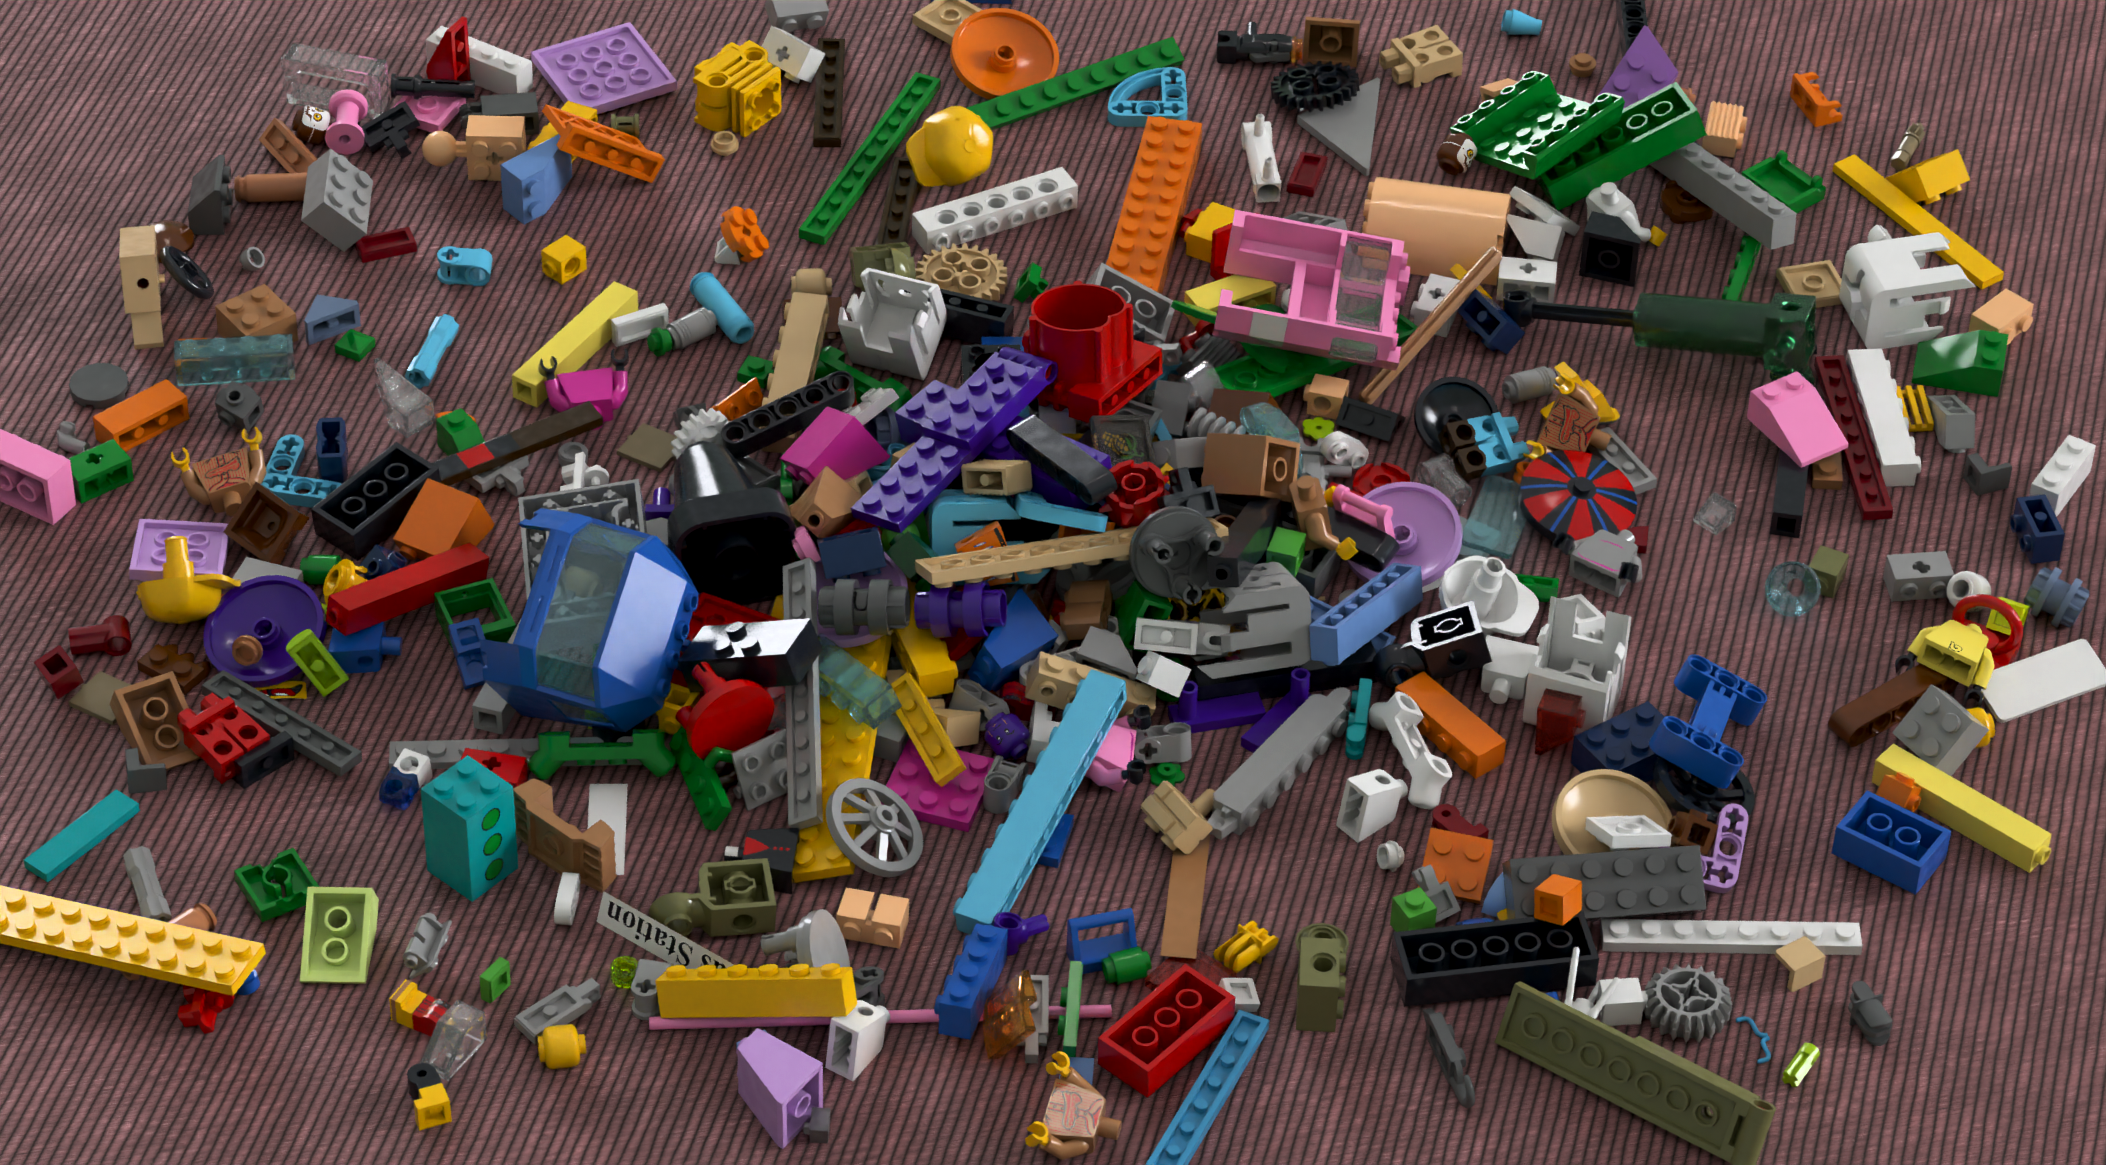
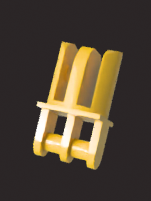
M1250 921L1244 926L1239 924L1237 934L1215 949L1213 955L1220 963L1224 961V966L1237 974L1254 961L1261 964L1262 957L1272 951L1278 944V938L1275 935L1270 937L1265 928L1259 929L1255 921Z

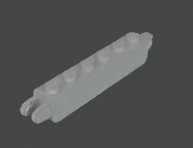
M1344 687L1336 688L1327 697L1322 694H1312L1213 793V811L1208 820L1213 829L1209 833L1210 835L1212 834L1222 840L1231 832L1240 836L1249 826H1254L1260 814L1266 808L1270 809L1276 802L1277 797L1284 790H1289L1294 780L1302 772L1308 771L1312 762L1318 755H1323L1327 751L1329 744L1336 737L1339 738L1343 735L1347 727L1345 719L1350 712V706L1347 704L1351 700L1350 690Z

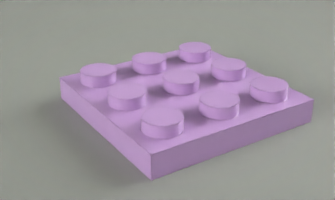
M139 519L129 568V579L143 582L163 579L162 564L166 563L164 540L172 536H184L188 539L189 561H193L194 576L211 573L224 575L230 537L223 533L228 524Z

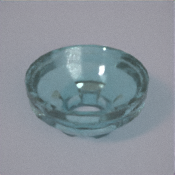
M1788 561L1777 565L1771 570L1765 582V594L1769 604L1774 610L1785 616L1794 617L1809 612L1817 603L1821 592L1820 580L1815 571L1808 565L1798 561ZM1792 579H1800L1804 583L1805 590L1801 596H1793L1789 592L1788 584Z

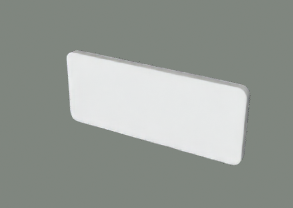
M2079 639L1994 669L1986 690L1982 689L1981 693L1983 700L1995 719L2000 723H2005L2105 687L2106 668L2088 641Z

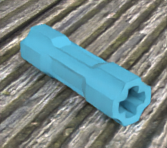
M443 314L436 317L433 321L426 341L406 371L405 378L410 382L411 386L419 389L429 386L446 348L452 344L458 333L459 324L455 322L454 317Z

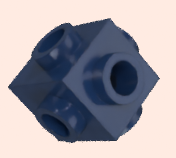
M376 544L360 566L367 568V573L363 575L367 580H371L406 567L407 560L399 552L391 551Z

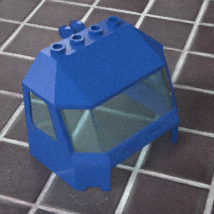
M540 508L534 512V517L531 520L524 519L518 523L522 528L550 532L513 644L480 639L481 651L486 652L487 665L482 667L483 680L521 716L589 727L598 726L627 732L663 707L665 698L670 694L674 670L681 671L677 662L680 658V651L684 653L692 642L686 638L689 634V623L692 614L698 606L699 593L681 561L657 536L578 513Z

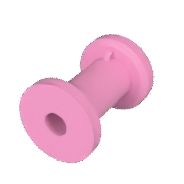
M341 90L333 94L329 101V112L336 121L327 128L325 141L327 146L336 153L349 155L358 152L364 145L365 134L358 125V122L367 115L368 102L357 91Z

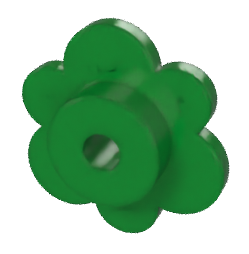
M1163 762L1157 763L1156 767L1149 769L1151 783L1155 786H1159L1163 781H1168L1175 786V783H1182L1185 780V774L1181 771L1179 764Z

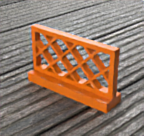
M545 104L542 110L561 136L556 144L561 151L653 183L665 161L661 154L647 150L635 136Z

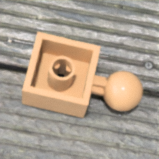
M469 115L466 141H456L448 132L435 131L425 138L422 145L423 155L430 164L439 167L449 165L456 157H467L468 180L501 181L500 165L527 151L525 116Z

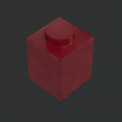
M60 645L34 662L40 677L57 699H60L84 683L77 666Z

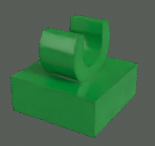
M1033 262L1017 279L1013 298L1023 303L1029 295L1035 299L1038 295L1045 292L1044 289L1049 283L1045 279L1040 278L1042 267Z

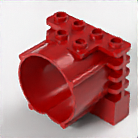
M1074 281L1073 284L1046 290L1032 302L1029 330L1024 333L1022 338L1024 352L1055 361L1058 364V374L1054 382L1048 384L1032 400L1034 401L1038 397L1040 406L1047 407L1049 404H1052L1054 410L1059 412L1068 408L1070 418L1100 426L1163 374L1162 348L1133 340V305L1130 303L1126 304L1124 298L1116 291L1099 285L1082 284L1081 281Z

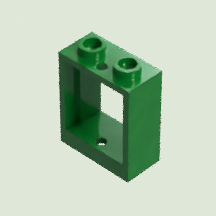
M493 578L434 593L436 617L452 650L453 647L448 630V625L454 624L451 617L488 607L496 621L481 625L485 639L508 643L516 628V624Z

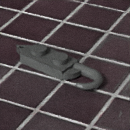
M1431 1008L1423 1009L1427 1026L1426 1038L1448 1084H1451L1459 1103L1465 1108H1471L1475 1104L1474 1086L1469 1075L1463 1076V1067H1466V1057L1461 1047L1458 1048L1455 1043L1453 1027L1451 1024H1446L1441 1012L1436 1013Z

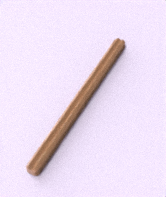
M1490 247L1401 345L1397 369L1381 368L1359 392V400L1361 402L1372 405L1502 260V252L1500 250Z

